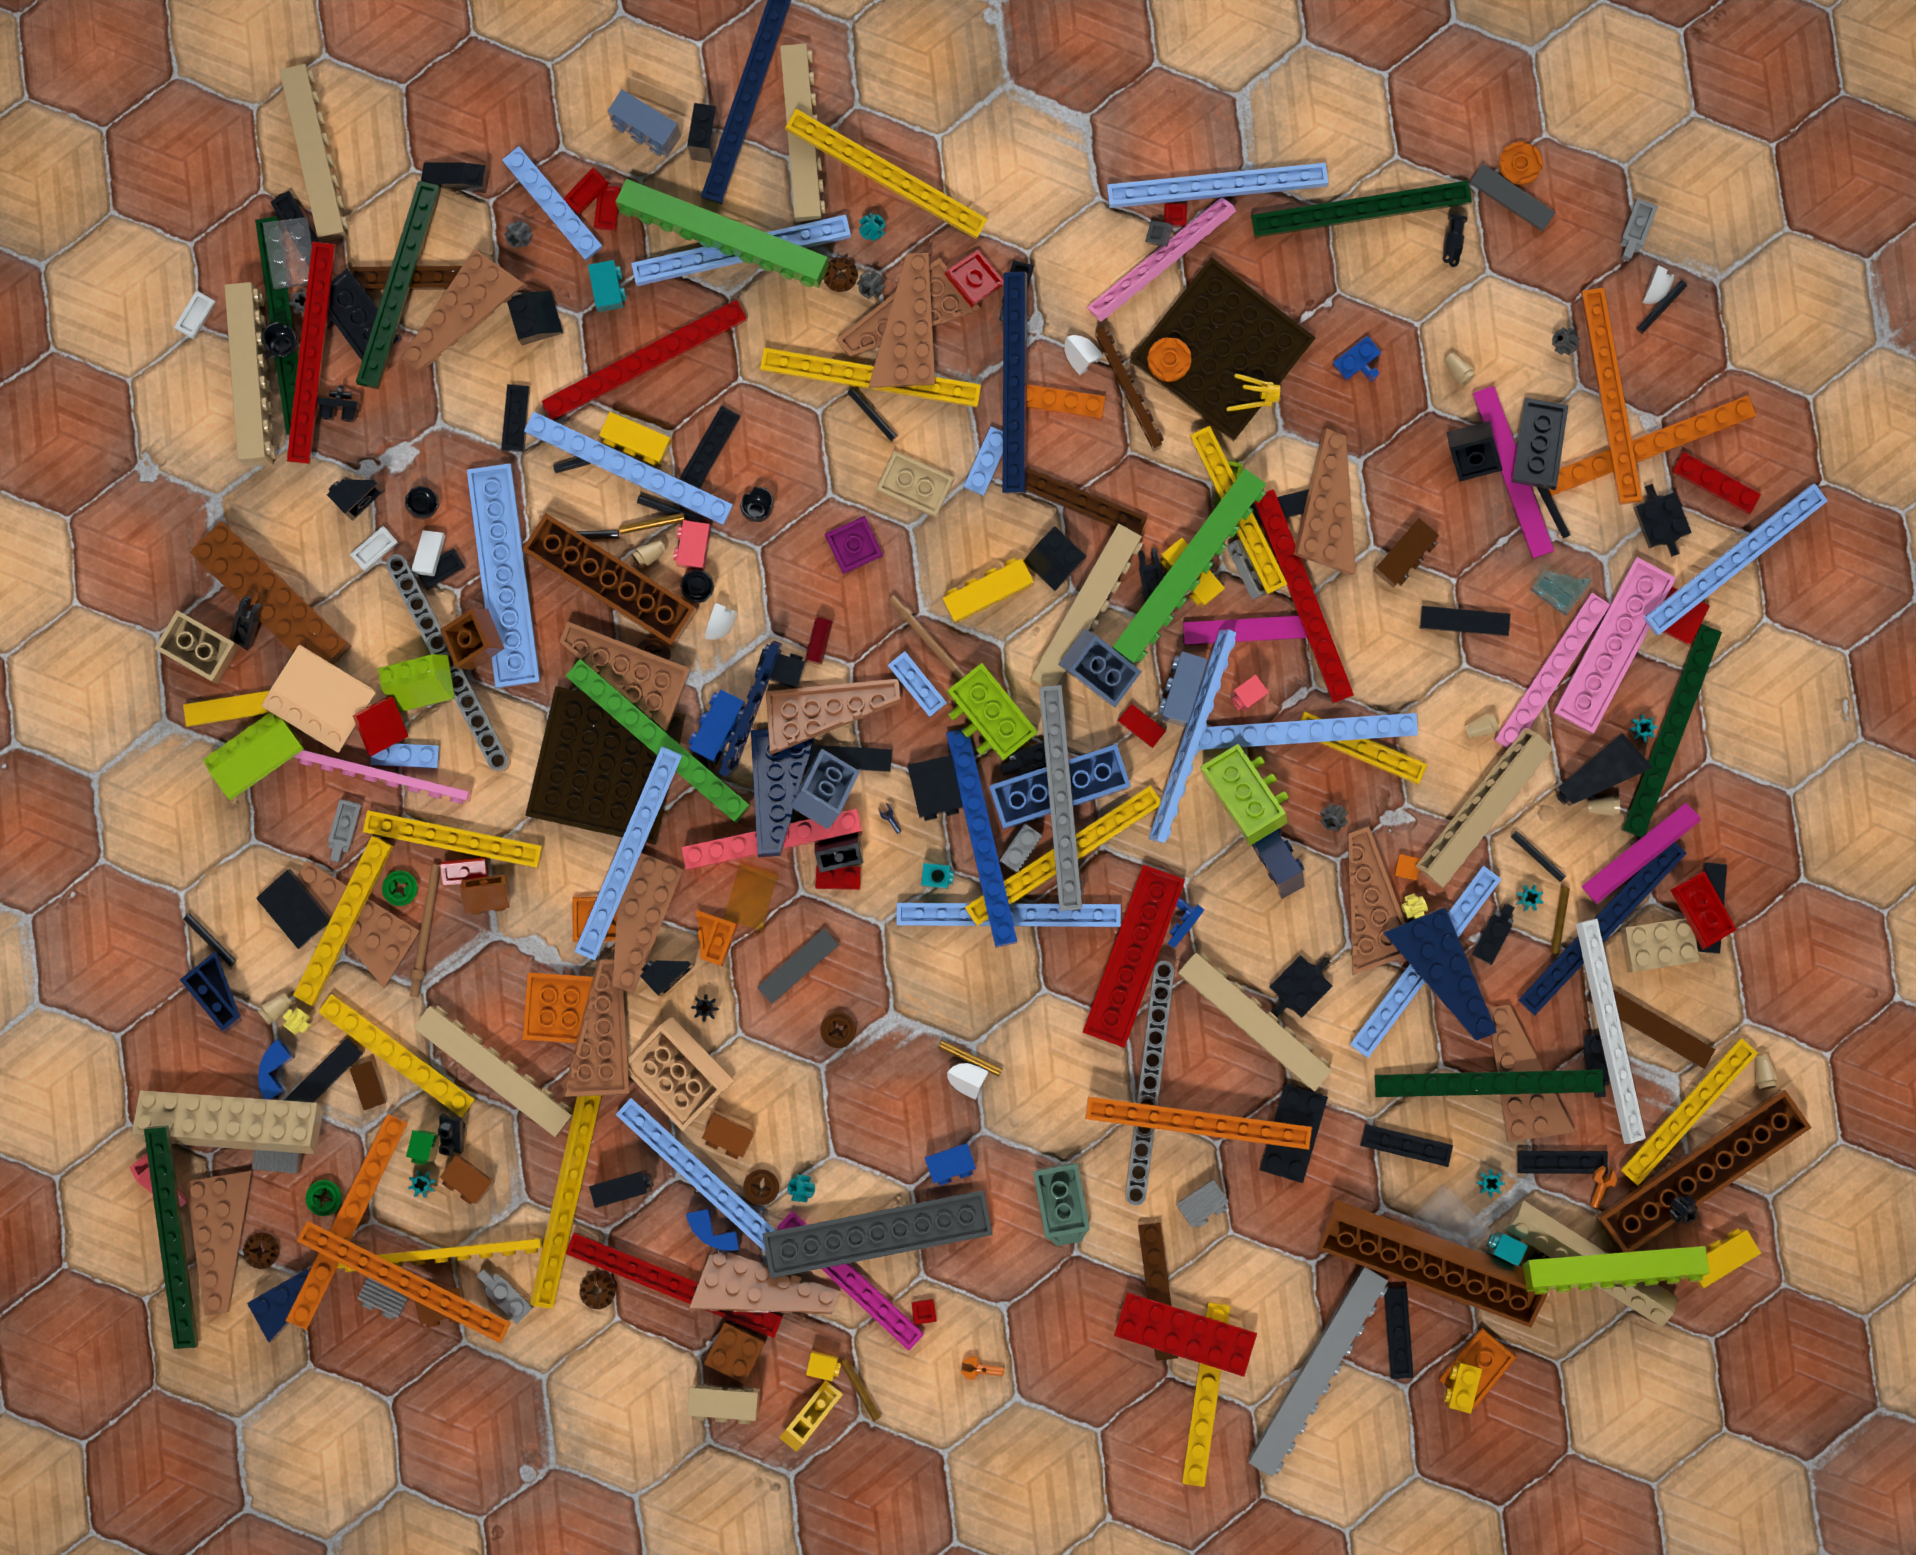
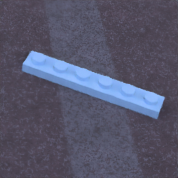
M519 146L502 159L507 168L585 261L603 248Z

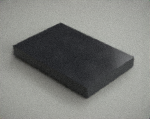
M291 869L286 870L256 897L297 949H301L328 925L331 919Z

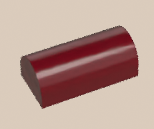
M820 617L814 620L805 662L817 665L823 664L833 624L832 621Z

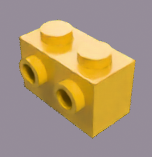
M1456 1361L1455 1366H1452L1449 1379H1452L1450 1387L1446 1389L1444 1395L1445 1405L1448 1408L1471 1414L1482 1369Z

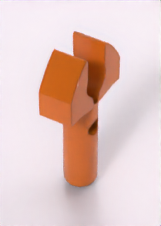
M1604 1166L1599 1167L1593 1173L1592 1178L1598 1184L1590 1203L1593 1208H1599L1606 1188L1610 1185L1614 1187L1616 1185L1617 1177L1612 1168L1609 1177L1604 1179V1181L1602 1179L1605 1172Z
M969 1356L962 1361V1363L972 1364L977 1368L970 1372L961 1370V1373L967 1379L975 1380V1376L978 1374L1001 1377L1004 1375V1368L981 1365L977 1361L978 1357Z

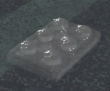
M307 217L263 223L273 289L307 285L312 250Z
M1444 1184L1412 1216L1431 1235L1475 1251L1493 1233Z

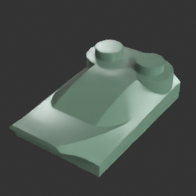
M1063 1164L1033 1171L1045 1238L1052 1241L1056 1246L1083 1241L1085 1234L1090 1231L1078 1164Z

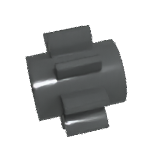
M518 220L515 224L511 222L506 227L507 231L504 233V236H506V241L510 246L519 249L521 246L526 247L531 242L530 238L533 236V233H531V229L526 223Z
M875 271L870 274L864 272L860 276L861 279L857 282L859 292L864 297H867V299H870L872 296L877 299L886 287L883 277L875 273Z
M300 288L297 294H291L294 298L289 303L291 307H296L294 312L297 315L300 312L304 314L305 306L300 304L303 303V299H306V293Z
M1564 327L1556 331L1552 338V345L1556 347L1554 351L1561 355L1564 353L1570 355V353L1575 352L1579 347L1580 340L1576 336L1577 331L1572 328L1567 330Z
M1330 803L1327 808L1324 807L1320 812L1323 816L1320 822L1327 830L1338 832L1341 827H1345L1348 823V820L1345 819L1348 812L1341 805Z

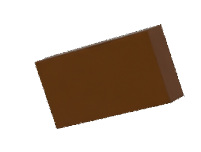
M372 1061L349 1068L364 1111L386 1103Z

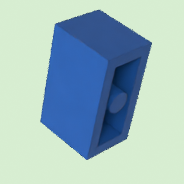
M968 1143L925 1157L933 1184L938 1182L939 1186L952 1182L951 1177L957 1175L960 1176V1179L973 1175L972 1170L976 1169Z

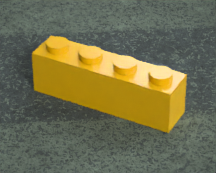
M1013 558L1004 563L1005 567L999 570L993 568L984 573L985 577L979 580L973 578L964 583L965 587L959 590L953 588L945 592V597L942 598V601L954 625L1033 586L1034 581L1023 559L1017 560Z

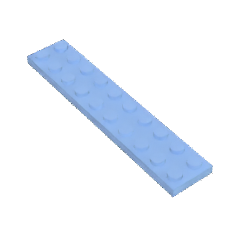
M503 464L467 469L485 609H489L505 648L491 657L495 688L541 682L512 465Z

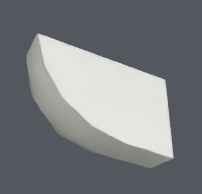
M1657 266L1653 271L1642 303L1654 304L1663 300L1671 289L1674 275L1666 274L1667 269Z
M1078 335L1067 336L1065 340L1066 357L1075 371L1082 375L1088 371V366L1093 362L1097 363L1103 357V354L1089 339Z
M715 603L707 625L705 639L716 640L727 635L733 627L738 613Z
M969 1063L955 1065L947 1072L950 1084L959 1092L975 1100L988 1075V1071Z

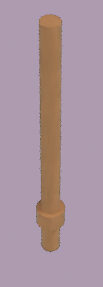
M895 595L891 596L888 601L898 611V616L903 621H907L959 681L965 677L966 674L912 615V610L908 606L905 607Z
M432 864L415 967L414 970L412 969L410 977L412 979L410 997H419L421 980H424L425 971H423L440 873V865Z

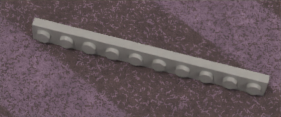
M1062 685L1039 687L1059 911L1082 909Z

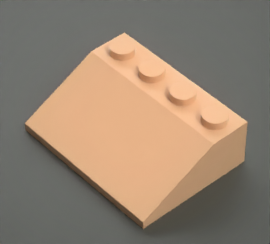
M299 644L261 706L339 753L356 728L352 715L367 708L377 691Z
M673 1017L662 1023L627 1060L628 1075L682 1131L734 1081Z

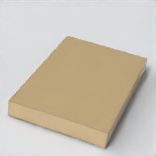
M894 450L876 488V492L937 518L954 481V477Z

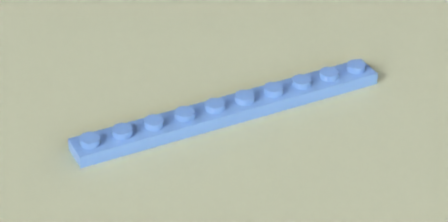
M1326 163L1107 184L1109 208L1328 187Z
M846 215L766 232L804 248L851 238ZM700 247L631 264L636 285L641 286L734 265L743 261L735 255L727 256L714 247Z
M534 411L524 430L525 433L723 526L733 508V504Z
M1815 483L1811 484L1644 616L1643 619L1655 635H1660L1828 500Z
M1229 629L1219 630L1148 838L1151 841L1165 843L1171 834L1170 827L1178 813L1179 800L1185 793V783L1187 777L1192 772L1194 756L1200 748L1199 741L1207 728L1206 721L1209 713L1213 710L1215 694L1221 687V677L1228 666L1227 659L1229 653L1235 646L1236 632Z
M1408 713L1207 727L1199 741V750L1232 748L1237 744L1240 747L1417 736V714Z
M663 746L661 747L574 952L596 960L683 755Z
M1485 866L1480 868L1448 911L1458 937L1501 881V878ZM1410 964L1349 1044L1366 1058H1369L1424 984V981Z
M897 903V926L976 925L965 910V907L970 903ZM1011 904L1009 906L1014 926L1121 927V904H1082V909L1059 911V904ZM987 920L979 926H990V922Z
M630 1098L615 1115L765 1251L762 1233L776 1230L634 1099Z

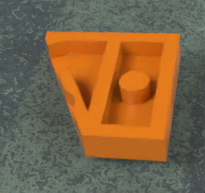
M697 910L700 959L723 967L738 924Z

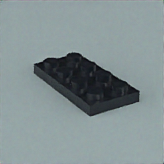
M347 268L332 280L328 316L359 358L363 360L378 306L353 272ZM397 332L392 347L402 340Z
M1524 398L1512 483L1551 490L1556 489L1569 405Z
M1284 1084L1273 1122L1312 1127L1309 1150L1266 1144L1260 1171L1300 1183L1304 1182L1328 1099L1327 1096Z

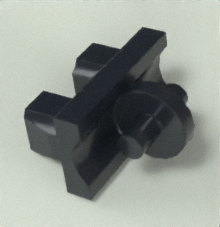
M342 385L338 386L337 391H329V397L336 399L318 397L317 404L320 406V415L324 420H334L336 409L342 410V421L354 423L357 412H361V405H358V401L344 400L352 399V393L345 392V387Z
M441 1113L438 1135L440 1136L439 1154L450 1157L453 1153L461 1154L464 1151L463 1133L466 1131V1124L463 1122V1118L450 1117L445 1113Z

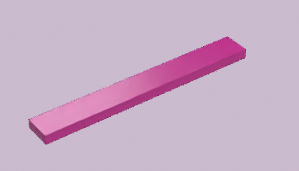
M1491 386L1472 393L1482 423L1491 422L1503 469L1500 473L1531 558L1534 559L1554 552L1531 486L1511 482L1516 445L1495 387Z
M792 1210L777 1228L782 1230L807 1225V1223ZM849 1263L822 1268L833 1281L908 1351L924 1335L918 1327Z

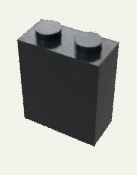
M694 103L687 143L691 160L713 162L720 124L716 106Z
M951 755L907 765L919 819L924 818V821L937 819V815L946 813V816L959 814V810L963 809Z
M646 1170L591 1185L589 1189L594 1207L598 1208L652 1192L651 1187L654 1186L651 1173L647 1174Z

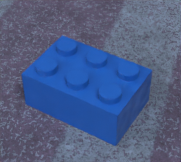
M721 689L719 693L715 692L709 702L711 705L709 712L703 713L699 721L701 727L698 733L694 732L688 742L690 744L689 749L694 754L716 765L729 742L732 731L738 725L736 719L739 711L743 710L746 706L745 701Z

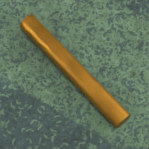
M684 513L621 525L619 526L620 534H626L680 523L686 519Z
M1561 887L1550 952L1553 954L1560 953L1570 892L1568 887Z
M941 1041L939 1049L998 1077L1000 1076L1002 1068L950 1043Z
M848 1358L842 1360L840 1363L873 1422L878 1420L881 1416Z

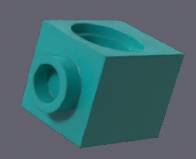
M923 863L921 887L948 889V884L953 885L954 871H950V866ZM936 870L944 873V879L939 883L934 882L931 878L932 873Z

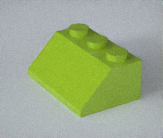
M431 654L378 668L381 690L386 697L392 696L399 712L455 699L448 655Z

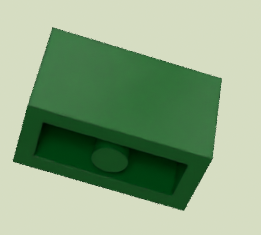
M421 1129L412 1130L406 1157L412 1158V1163L420 1165L435 1161L440 1143L438 1133Z

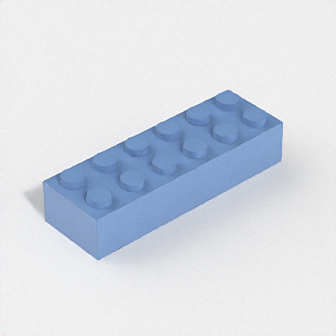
M1117 744L1069 759L1073 807L1130 789L1131 787ZM1046 767L989 786L1003 830L1051 815Z

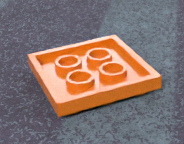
M528 972L522 1040L576 1043L593 977Z

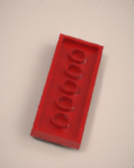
M1127 1292L1114 1336L1245 1377L1257 1332Z

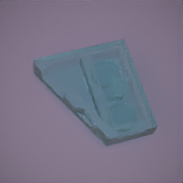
M1543 571L1530 590L1566 616L1591 580L1586 578L1581 580L1571 578L1570 575H1557L1554 572Z

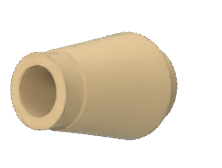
M1455 353L1445 358L1444 362L1456 383L1464 386L1475 377L1474 369L1456 356Z
M658 540L635 549L636 552L632 553V557L640 569L648 568L666 551V548Z
M1487 713L1465 726L1469 739L1495 734V731L1500 730L1494 713L1490 715Z
M1609 795L1588 799V813L1614 817V815L1620 814V797Z
M283 993L281 996L261 1005L262 1008L258 1012L270 1025L282 1016L292 1002Z
M1768 1055L1756 1057L1755 1083L1758 1085L1759 1090L1777 1087L1776 1081L1778 1079Z

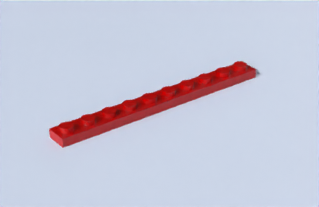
M312 242L287 462L309 465L311 463L336 251L335 244Z
M736 299L541 402L550 419L555 421L747 321V318Z
M1274 489L1269 490L1259 503L1254 501L1279 568L1288 584V591L1332 704L1354 696V693L1301 557L1294 555L1296 545Z
M575 1232L565 1253L688 1304H691L699 1284L697 1281ZM705 1310L772 1338H775L783 1316L770 1311L769 1313Z

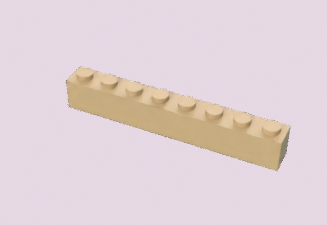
M807 44L780 46L787 123L795 109L818 121L817 115H813L812 107H816V95L811 93L810 86L815 85L814 72H809V64H813L812 50H807ZM787 131L795 222L803 223L822 220L821 214H826L825 201H820V192H824L823 179H818V171H822L821 157L817 158L816 156L818 148Z
M305 64L280 69L317 237L322 243L347 237L346 230L349 229L347 217L342 215L341 209L344 208L342 196H338L336 189L340 185L337 175H333L332 167L335 166L331 153L328 154L327 150L330 141L327 132L324 133L322 125H325V119L322 111L319 112L317 104H320L318 92L313 89V83H316L313 70H309Z
M1118 523L1031 677L1033 682L1042 687L1064 685L1066 678L1063 676L1066 671L1058 665L1084 629L1094 632L1099 623V620L1096 619L1099 612L1104 613L1110 603L1107 598L1111 592L1116 593L1121 584L1118 581L1122 573L1126 575L1132 563L1129 560L1132 554L1137 555L1143 545L1140 542L1142 536Z
M1524 728L1415 867L1431 882L1443 888L1465 862L1473 849L1478 846L1480 840L1492 828L1495 821L1506 810L1514 797L1519 794L1525 783L1534 775V772L1548 757L1553 748L1538 733Z
M1195 952L1177 974L1311 1091L1315 1092L1332 1072L1328 1068L1331 1064L1322 1056L1319 1058L1315 1057L1311 1053L1313 1049L1306 1042L1299 1043L1294 1038L1296 1034L1286 1026L1283 1029L1278 1024L1279 1019L1270 1011L1266 1014L1260 1009L1262 1004L1254 997L1249 999L1243 994L1245 989L1237 982L1234 984L1230 983L1226 979L1228 975L1219 967L1214 969L1209 964L1211 960L1201 952L1198 955Z
M438 1005L436 1008L429 1006L413 1028L554 1137H558L572 1119L573 1114L570 1112L572 1108L563 1101L560 1103L553 1099L554 1094L545 1087L542 1090L535 1085L537 1081L530 1075L525 1074L523 1076L517 1071L519 1067L510 1060L507 1062L503 1061L500 1058L501 1053L490 1046L488 1049L481 1044L484 1040L475 1033L470 1035L464 1031L466 1026L456 1019L451 1021L446 1017L448 1012Z
M1524 1200L1512 1214L1507 1231L1551 1258L1608 1254ZM1639 1282L1637 1286L1623 1287V1284H1615L1614 1288L1602 1289L1661 1327L1674 1314L1678 1300L1677 1296L1658 1284L1646 1286L1645 1282Z

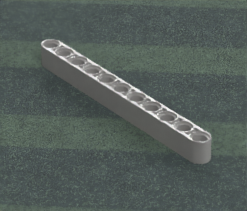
M391 555L386 562L387 569L430 653L448 655V658H452L440 630L442 626L415 574L411 571L410 564L401 555ZM396 561L403 562V567L399 571L393 570V565ZM412 580L413 587L408 591L404 590V582ZM419 599L423 600L422 608L414 610V602ZM432 619V628L425 630L423 628L424 621ZM438 638L443 639V646L440 649H434V641ZM453 663V666L450 668L452 684L458 677H462L464 680L462 687L454 688L453 686L455 701L488 765L497 772L506 771L510 766V758L464 669H456ZM467 697H472L474 700V704L470 708H465L463 705ZM482 716L484 719L483 725L479 728L474 727V719ZM487 736H493L494 743L491 747L484 746L483 742ZM499 755L503 756V765L500 767H495V757Z
M1160 961L1153 968L1136 1103L1141 1104L1142 1100L1150 1099L1154 1106H1158L1174 977V967L1167 961ZM1160 965H1166L1169 968L1170 972L1167 977L1163 978L1158 975L1157 969ZM1158 987H1163L1167 992L1163 1000L1155 997L1154 992ZM1156 1009L1164 1013V1018L1161 1022H1155L1152 1019V1012ZM1154 1031L1161 1035V1041L1156 1045L1149 1041V1035ZM1150 1054H1155L1158 1057V1064L1154 1067H1150L1146 1063V1058ZM1148 1076H1152L1156 1081L1152 1089H1147L1143 1085L1144 1079ZM1133 1126L1125 1198L1132 1205H1140L1146 1199L1154 1128H1150L1146 1134H1141L1138 1131V1126ZM1143 1143L1146 1145L1147 1153L1144 1156L1136 1155L1135 1147L1138 1144ZM1136 1166L1143 1167L1145 1172L1144 1176L1140 1179H1136L1132 1175V1171ZM1139 1189L1142 1193L1140 1200L1132 1201L1129 1197L1130 1191Z

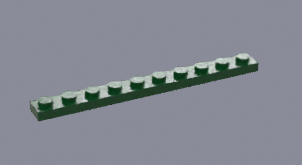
M1467 180L1251 215L1254 238L1466 205L1471 204L1472 198Z
M422 181L417 182L358 372L357 385L379 390L439 196V185Z
M275 216L256 219L255 223L270 324L280 322L282 325L291 327L295 332L292 307L289 305L291 300L279 218ZM297 348L288 357L280 358L275 356L285 430L288 436H290L299 360Z
M1701 624L1695 635L1648 759L1652 768L1642 774L1621 831L1639 838L1645 836L1722 632Z
M1602 1070L1375 1075V1097L1603 1092Z
M169 1125L146 1127L144 1135L174 1349L196 1348L199 1344Z

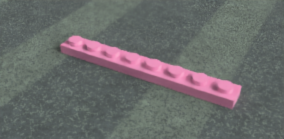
M1221 197L1169 240L1167 247L1161 246L1087 307L1089 312L1099 321L1109 317L1112 312L1126 303L1138 291L1142 290L1145 285L1159 276L1162 271L1176 262L1184 253L1192 249L1222 222L1229 219L1236 212L1234 206Z
M1593 593L1589 595L1494 741L1508 749L1524 728L1529 729L1610 607L1609 603Z
M304 750L294 756L300 759L299 764L312 767L313 763L320 764V769L334 772V768L343 770V775L355 777L356 774L364 775V780L377 783V779L386 781L385 785L398 788L399 784L407 786V791L419 794L420 790L428 791V796L441 799L442 795L448 796L451 802L463 804V801L470 802L472 795L468 791Z

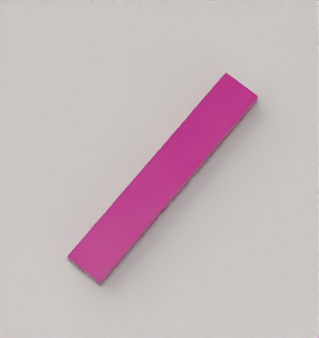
M1299 616L1183 622L1184 645L1215 644L1219 630L1227 629L1236 632L1235 642L1307 638Z
M1685 803L1581 886L1582 889L1598 904L1701 821L1700 816Z

